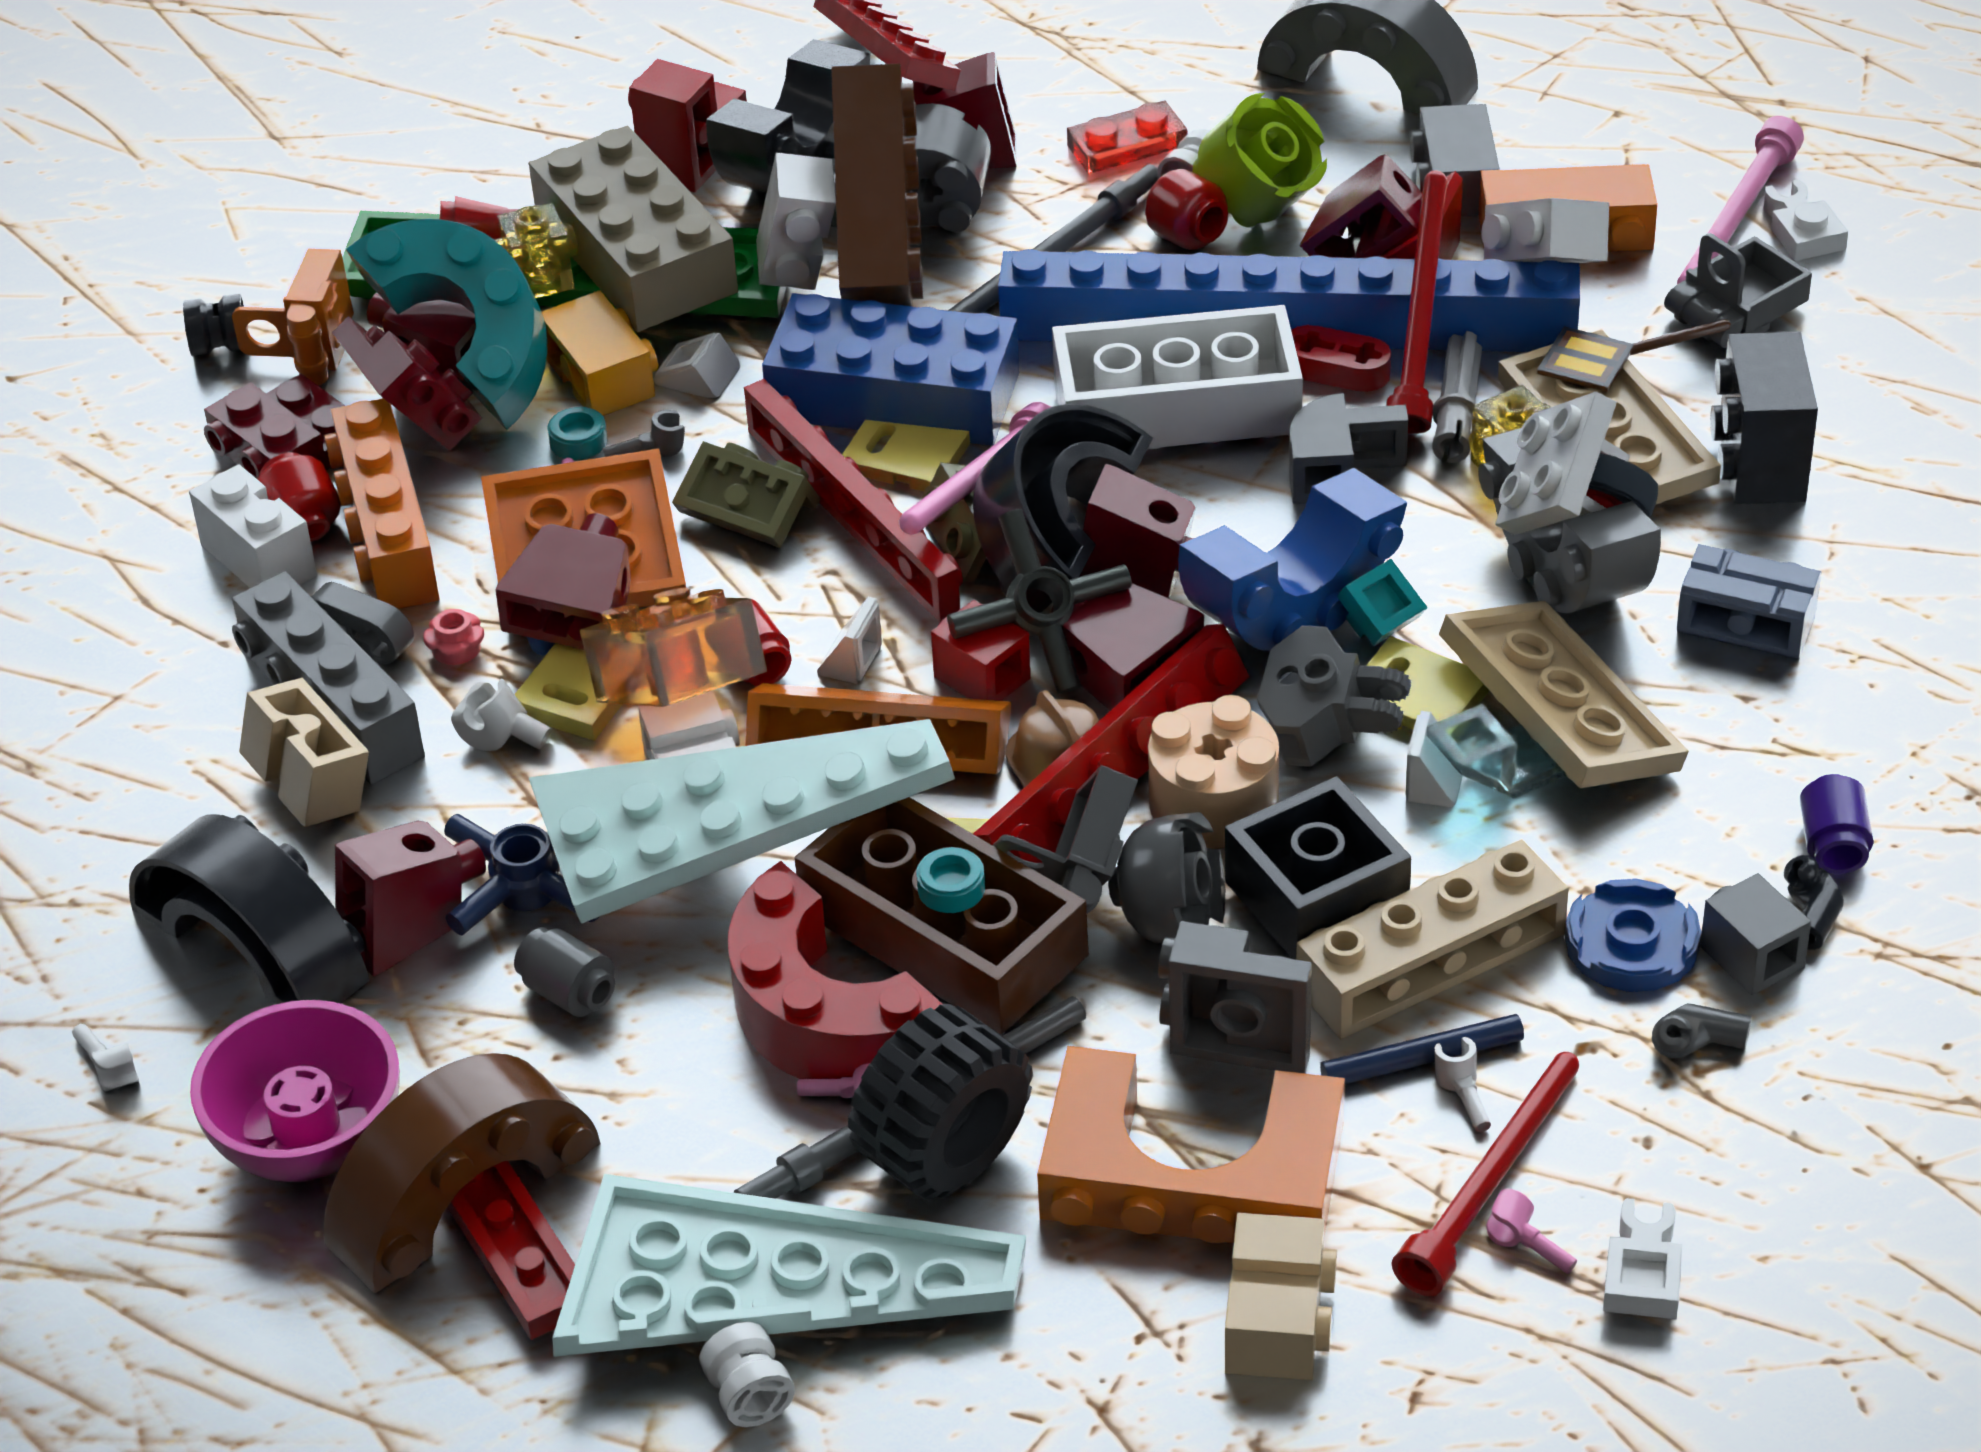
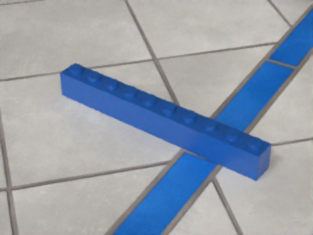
M1034 249L1003 251L998 284L999 311L1001 317L1017 318L1018 341L1053 342L1052 327L1285 305L1291 330L1305 325L1321 326L1374 337L1385 342L1390 349H1404L1415 259H1386L1379 256L1368 258H1332L1322 255L1284 257L1265 254L1236 256L1212 255L1208 253L1192 255L1154 254L1152 252L1097 253L1090 250L1079 252H1043ZM1438 258L1428 350H1447L1450 337L1454 334L1463 336L1466 331L1477 335L1476 342L1482 346V351L1530 352L1552 345L1564 326L1578 329L1580 263L1556 260L1524 262L1502 261L1499 259L1476 261L1444 260Z

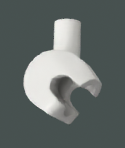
M502 678L497 684V691L489 682H476L451 715V722L458 736L468 745L483 751H494L501 748L511 735L540 750L546 743L552 729L548 725L527 715L526 709Z

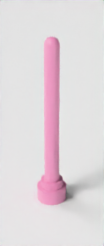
M1772 116L1764 122L1755 137L1754 143L1757 154L1707 233L1714 234L1728 243L1775 167L1787 164L1795 158L1804 143V133L1798 123L1791 118ZM1700 245L1678 277L1677 284L1686 280V270L1698 267ZM1713 252L1711 259L1715 258L1720 254L1717 252Z
M1033 402L1017 412L1010 421L1008 435L901 515L899 524L902 531L910 535L919 533L974 491L977 478L986 462L1031 419L1042 411L1051 408V406L1042 402Z

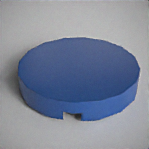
M1638 878L1609 880L1596 885L1595 893L1587 895L1583 900L1581 894L1572 903L1565 925V942L1568 957L1582 974L1602 986L1626 992L1656 991L1680 981L1694 967L1700 949L1702 934L1698 914L1689 902L1686 908L1682 902L1676 900V892L1663 884Z

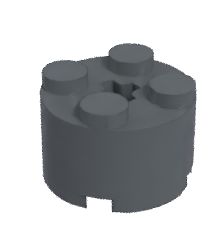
M941 104L916 105L917 136H907V138H916L919 190H910L909 193L918 192L921 226H938L950 232L964 231L969 227L971 219L977 213L981 204L991 156L989 138L979 124L976 130L970 124L963 121L965 114L953 107Z

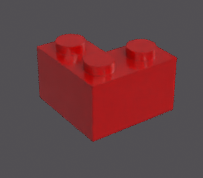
M657 58L629 86L628 104L632 110L634 132L690 192L696 193L716 171L708 147L706 119L732 99L747 102L746 90L716 82L712 73Z

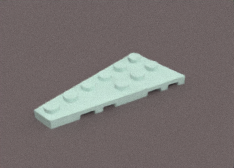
M930 719L529 777L568 892L581 924L955 779L950 761Z
M604 1174L552 1337L553 1356L708 1341L723 1328L742 1322L760 1324L769 1335L1014 1309L1023 1268L1026 1236Z

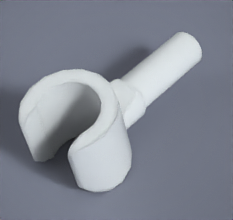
M79 1024L74 1027L72 1035L94 1062L103 1091L113 1090L139 1081L128 1042L106 1049L105 1044H102L85 1024Z
M1467 1037L1461 1038V1057L1445 1055L1442 1052L1441 1045L1436 1044L1435 1076L1437 1083L1444 1089L1457 1092L1463 1101L1476 1132L1487 1131L1492 1124L1478 1095L1475 1084L1477 1080V1049L1475 1043Z

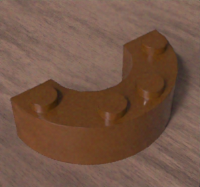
M490 1053L470 1056L449 1063L424 1076L392 1100L367 1126L342 1163L330 1190L324 1216L325 1246L376 1294L397 1279L410 1275L421 1263L433 1256L434 1233L443 1212L457 1193L478 1174L503 1161L523 1159L544 1180H547L568 1165L581 1161L592 1149L601 1144L597 1129L582 1109L534 1066L519 1057L509 1054Z

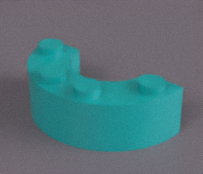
M414 219L387 225L365 235L346 248L361 276L397 314L417 303L434 300L461 304L475 314L476 329L471 346L457 363L456 367L464 381L474 391L473 395L508 430L521 417L536 395L545 371L548 340L546 325L538 302L523 272L507 250L497 241L473 227L441 219Z

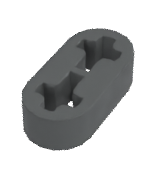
M332 581L325 583L311 596L377 663L385 665L393 663L414 641V631L406 616L397 608L384 601Z

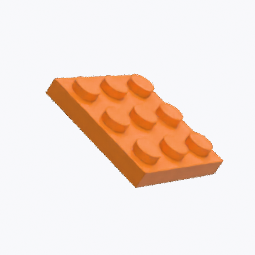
M659 448L481 476L498 583L542 526L555 524L579 530L587 515L598 513L609 517L616 523L619 530L616 538L623 540L628 546L631 582L625 610L688 600L686 581Z

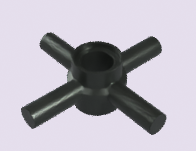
M1022 509L1006 512L998 518L1018 576L1011 582L1006 598L947 615L950 633L954 639L1014 623L1016 626L1029 632L1030 636L1039 637L1057 694L1076 690L1081 687V683L1062 626L1069 620L1074 604L1131 588L1132 581L1129 570L1125 564L1069 580L1058 569L1047 566L1041 567ZM1039 589L1045 592L1052 600L1053 613L1041 614L1033 610L1027 602L1026 591Z

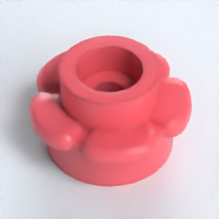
M447 609L440 612L429 622L430 629L424 631L423 640L425 645L432 650V654L437 661L447 665H460L471 661L479 654L485 633L484 629L480 626V619L476 615L461 609Z

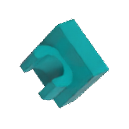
M1392 559L1387 560L1346 585L1337 596L1349 612L1346 616L1348 623L1360 639L1367 636L1373 646L1419 619L1428 609L1427 605Z

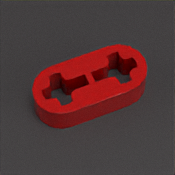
M1313 325L1299 326L1291 330L1303 380L1360 392L1378 390L1390 381L1391 350L1382 340Z

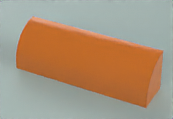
M762 683L748 691L745 746L930 719L950 761L952 771L998 774L1003 765L1008 741L1011 702Z

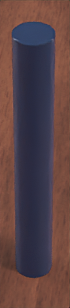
M1512 1014L1320 1062V1072L1322 1076L1345 1078V1084L1433 1063L1435 1062L1436 1044H1440L1442 1052L1449 1057L1461 1056V1038L1463 1037L1471 1039L1475 1043L1477 1051L1524 1040V1028L1519 1015Z

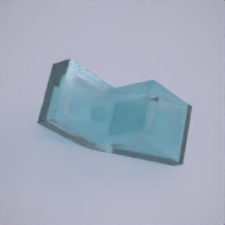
M1483 704L1427 726L1426 736L1462 776L1512 798L1519 797L1567 776L1539 743L1531 738L1528 731L1521 724L1506 730Z

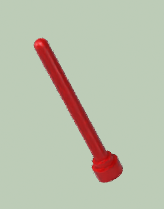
M1438 170L1430 171L1424 178L1401 382L1399 386L1394 388L1393 395H1390L1386 400V406L1406 405L1408 434H1420L1429 431L1433 416L1434 404L1429 399L1428 390L1424 388L1447 188V178L1443 172Z
M1563 1051L1553 1058L1433 1228L1408 1236L1394 1255L1391 1262L1392 1270L1396 1278L1407 1289L1428 1297L1436 1296L1443 1290L1456 1271V1244L1578 1073L1580 1063L1575 1054Z

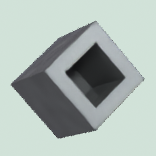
M1756 873L1733 886L1727 885L1718 889L1710 898L1705 900L1700 947L1753 996L1805 968L1811 920L1761 874Z

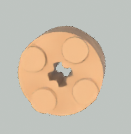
M1225 695L1218 698L1215 702L1196 703L1182 707L1174 712H1164L1153 720L1152 734L1148 744L1149 805L1153 819L1166 815L1201 812L1210 822L1214 831L1202 833L1206 848H1225V826L1279 802V741L1272 726L1262 716L1251 710V705L1246 699L1236 695Z

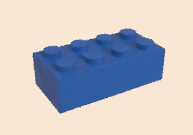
M792 293L762 363L763 378L781 396L786 395L791 398L798 412L812 425L859 430L865 420L963 430L969 431L970 443L993 446L1020 373L1017 318L994 316L988 313L974 314L939 310L933 307L885 304L873 300L859 301L824 297L819 294L805 295Z

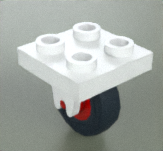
M1596 391L1534 413L1526 420L1518 436L1517 444L1521 449L1514 470L1507 476L1499 492V502L1502 505L1495 523L1496 526L1514 535H1518L1633 501L1649 518L1651 517L1658 497V483L1649 473L1628 462L1629 454L1605 440L1617 403L1616 401Z

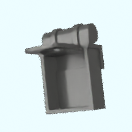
M1707 233L1700 239L1698 267L1686 270V280L1670 289L1664 299V307L1674 314L1676 320L1682 324H1689L1692 327L1723 319L1729 320L1731 323L1729 330L1703 337L1708 342H1715L1722 348H1727L1728 334L1764 333L1769 330L1770 322L1809 301L1812 273L1756 236L1732 247L1714 234ZM1713 252H1717L1720 254L1715 258L1711 259Z
M1101 765L1076 791L1055 853L1011 835H1002L992 846L1085 899L1088 914L1097 906L1102 895V886L1112 878L1124 844V841L1120 840L1119 833L1138 780ZM1016 850L1028 853L1041 860L1042 863L1023 860L1010 851Z

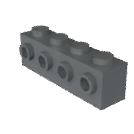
M286 571L232 597L237 624L232 626V633L241 652L265 673L273 685L303 678L369 751L365 779L371 785L425 757L415 702Z

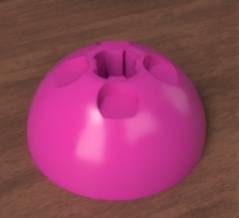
M300 1000L275 1004L240 1018L219 1033L209 1043L197 1061L190 1084L191 1104L196 1119L210 1143L221 1155L240 1169L252 1175L279 1182L317 1180L338 1173L349 1151L367 1126L398 1096L400 1086L398 1053L393 1040L383 1026L366 1013L351 1006L322 1000Z

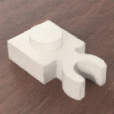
M1799 179L1792 180L1790 196L1777 193L1772 185L1765 187L1763 207L1765 212L1772 217L1771 230L1794 261L1846 250L1849 231L1825 199L1814 202L1808 201V187Z
M1626 1198L1620 1210V1237L1609 1236L1603 1311L1677 1319L1683 1244L1671 1243L1674 1236L1676 1219L1675 1207L1672 1203L1664 1202L1661 1219L1654 1223H1645L1638 1220L1634 1215L1635 1199Z

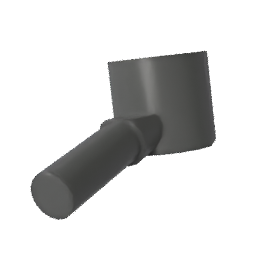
M675 410L656 412L652 417L651 432L604 447V456L608 457L658 448L662 456L678 454L683 447L685 427L683 425L679 426V413Z

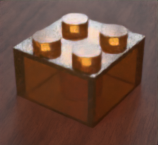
M690 588L664 591L653 596L654 606L639 610L636 604L615 607L601 613L602 623L580 629L596 701L599 703L665 707L767 672L751 598L725 597L724 589H711L691 594Z

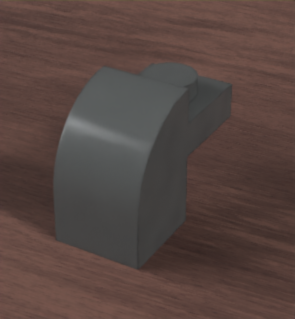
M1344 393L1318 398L1302 407L1296 413L1290 425L1289 482L1292 503H1307L1312 486L1352 468L1407 466L1408 415L1406 405L1346 408Z

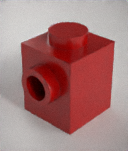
M972 600L959 611L977 607L983 604L979 603L976 600ZM946 617L931 631L934 677L966 698L1002 701L1031 679L1029 632L1016 626L1014 623L954 639L950 633Z

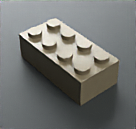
M628 125L618 129L606 130L599 136L569 147L558 148L548 155L528 162L536 217L617 309L622 308L625 311L631 325L637 332L738 293L733 238Z

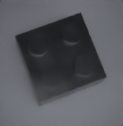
M1801 332L1728 334L1726 359H1716L1715 387L1717 395H1722L1721 405H1712L1710 411L1712 441L1722 442L1718 447V462L1721 464L1720 480H1729L1734 504L1807 502L1818 405Z
M1338 776L1225 826V883L1292 959H1296L1297 942L1307 938L1316 930L1331 927L1365 911L1375 903L1385 902L1410 890L1412 856Z

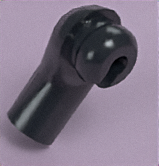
M1800 855L1791 859L1786 864L1783 876L1788 883L1787 890L1801 912L1811 920L1807 949L1816 950L1823 946L1844 905V898L1836 882L1825 869L1819 868L1815 858L1808 855Z

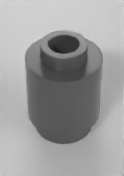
M544 927L537 928L523 939L517 949L514 968L522 976L524 985L576 1017H583L595 1010H599L609 1001L614 992L615 968L613 961L562 929L548 930Z

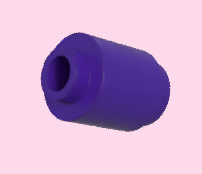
M1826 774L1810 782L1804 787L1799 796L1806 848L1809 856L1817 860L1819 868H1823L1831 874H1846L1860 869L1868 861L1869 852L1874 844L1864 786L1858 780L1840 774Z

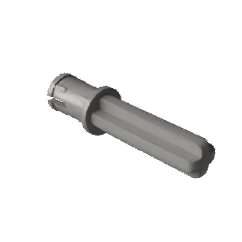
M1466 331L1463 336L1454 334L1448 341L1441 396L1434 403L1433 421L1436 423V431L1432 442V450L1435 456L1441 460L1444 455L1445 445H1448L1446 461L1448 463L1460 462L1469 455L1471 450V431L1478 423L1480 416L1479 407L1475 399L1482 346L1476 342L1477 335L1470 331Z

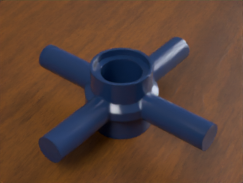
M454 814L449 818L444 828L445 836L457 843L466 839L475 841L482 850L485 860L488 861L490 878L445 916L446 922L453 932L463 936L501 903L512 910L525 912L540 909L553 900L577 914L564 877L559 873L560 866L548 832H545L536 825L521 823L505 827L494 835L460 814ZM597 917V918H595V919H592V920H590V921H588V922H594V921H596L599 917Z

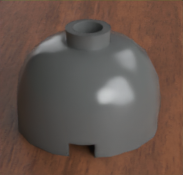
M1201 812L1166 815L1148 820L1133 830L1121 849L1117 867H1115L1112 878L1108 880L1112 903L1116 907L1121 906L1127 921L1142 937L1159 945L1163 944L1165 937L1176 938L1180 921L1208 925L1209 919L1212 918L1223 923L1226 893L1223 861L1220 849L1207 851L1202 833L1214 831L1210 822Z

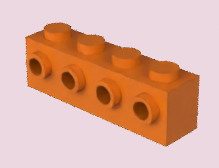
M381 398L371 401H358L351 405L331 409L335 433L325 434L324 438L331 469L343 468L342 470L333 471L341 506L352 504V507L343 509L350 543L362 542V545L353 547L360 581L372 580L376 599L384 601L397 609L439 601L440 597L431 547L391 404Z

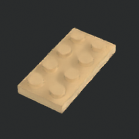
M1603 329L1590 332L1609 337ZM1552 345L1499 361L1498 380L1529 417L1539 411L1596 391L1616 401L1617 403L1605 440L1629 454L1628 462L1649 473L1658 483L1656 504L1719 484L1721 464L1629 359L1608 392L1537 374L1539 365Z
M1546 601L1445 614L1438 635L1579 788L1681 772L1689 750Z

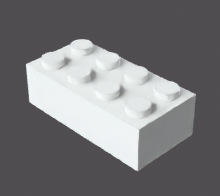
M1285 305L1052 327L1054 383L1058 405H1089L1115 413L1129 420L1153 437L1148 449L1290 435L1292 419L1302 408L1303 377Z

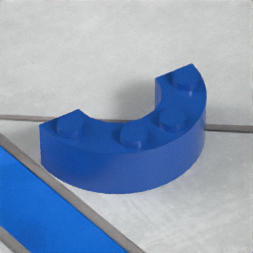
M1352 468L1312 486L1306 506L1293 529L1276 547L1268 552H1264L1226 525L1180 544L1178 561L1183 591L1196 608L1219 624H1224L1229 631L1260 650L1270 651L1301 626L1327 627L1328 630H1335L1345 622L1346 616L1349 614L1338 599V594L1346 585L1384 563L1386 559L1394 555L1399 549L1404 536L1401 525L1408 502L1356 468Z

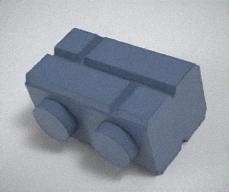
M1698 544L1690 568H1688L1681 586L1676 630L1677 632L1800 659L1807 635H1809L1815 619L1822 572L1803 567L1794 562H1779L1743 554L1734 549H1720Z

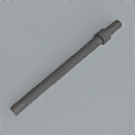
M1148 164L1126 181L1117 180L1098 194V201L1033 249L1043 252H1066L1111 218L1113 220L1121 219L1137 206V199L1147 193L1157 182L1158 168L1153 164ZM1000 273L948 311L977 314L988 310L999 301L998 284Z
M1071 996L1002 1037L1027 1054L1086 1019V1012L1081 1002L1076 997ZM846 1125L810 1147L804 1143L797 1145L776 1158L777 1166L735 1189L734 1193L773 1199L780 1197L790 1190L795 1194L801 1193L823 1180V1171L858 1151L852 1145L849 1138L851 1130Z

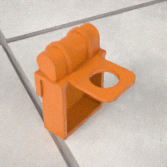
M308 248L286 297L284 296L283 298L284 308L238 307L233 312L232 320L238 346L243 353L250 356L293 357L296 371L299 374L302 373L319 386L328 380V370H337L345 351L332 332L348 316L352 319L354 312L341 249ZM254 320H264L273 324L279 332V340L272 344L258 342L250 335L248 324Z

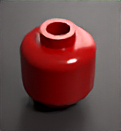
M1180 168L1167 172L1151 187L1146 200L1145 216L1147 225L1155 235L1181 248L1197 250L1215 241L1223 233L1228 222V206L1226 196L1218 184L1194 172Z
M288 452L273 457L262 467L257 480L266 487L268 500L275 501L280 498L306 520L311 542L323 537L338 517L341 508L340 497L323 463L309 455Z

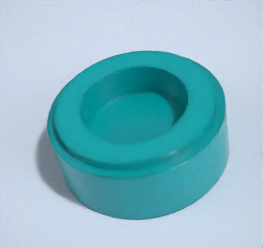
M588 407L564 409L555 414L547 426L550 448L554 454L563 459L583 460L599 454L608 442L604 416L600 412Z
M955 847L938 849L926 855L917 866L916 877L919 898L927 907L943 913L965 911L976 905L984 895L985 876L983 863L978 856L968 850Z

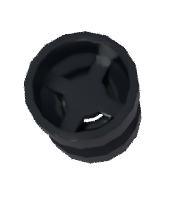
M241 293L223 295L218 303H206L201 298L183 300L185 332L192 357L209 355L214 348H220L221 346H225L232 352L241 351L232 320L235 309L244 307Z

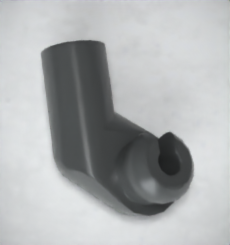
M1686 1003L1661 1017L1655 1023L1652 1029V1042L1660 1054L1669 1058L1685 1057L1711 1042L1746 1049L1752 1016Z

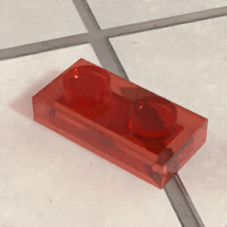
M1163 100L1155 103H1145L1138 108L1109 116L1095 117L1088 122L1066 127L1067 146L1086 172L1092 174L1173 151L1178 148L1180 141L1188 134V128L1168 102Z

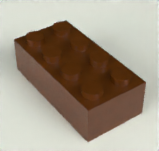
M900 63L832 66L838 273L841 299L873 300L885 304L913 307L914 299L924 298L920 248H911V245L921 244L918 192L909 193L910 190H919L916 138H907V136H917L914 84L903 83Z
M910 797L828 828L794 857L796 874L822 896L826 928L900 973L906 971L924 988L953 1006H960L1001 1035L1089 956L1087 905L1085 899ZM955 847L968 850L978 856L983 863L985 876L984 895L976 905L965 911L956 913L938 912L927 907L919 898L916 877L917 866L926 855L942 848Z

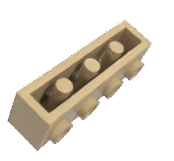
M1520 839L1496 851H1488L1476 860L1444 875L1429 878L1420 886L1385 902L1375 903L1365 911L1331 927L1318 929L1307 938L1297 942L1296 960L1312 962L1311 1006L1340 1040L1564 935L1569 887L1523 839Z

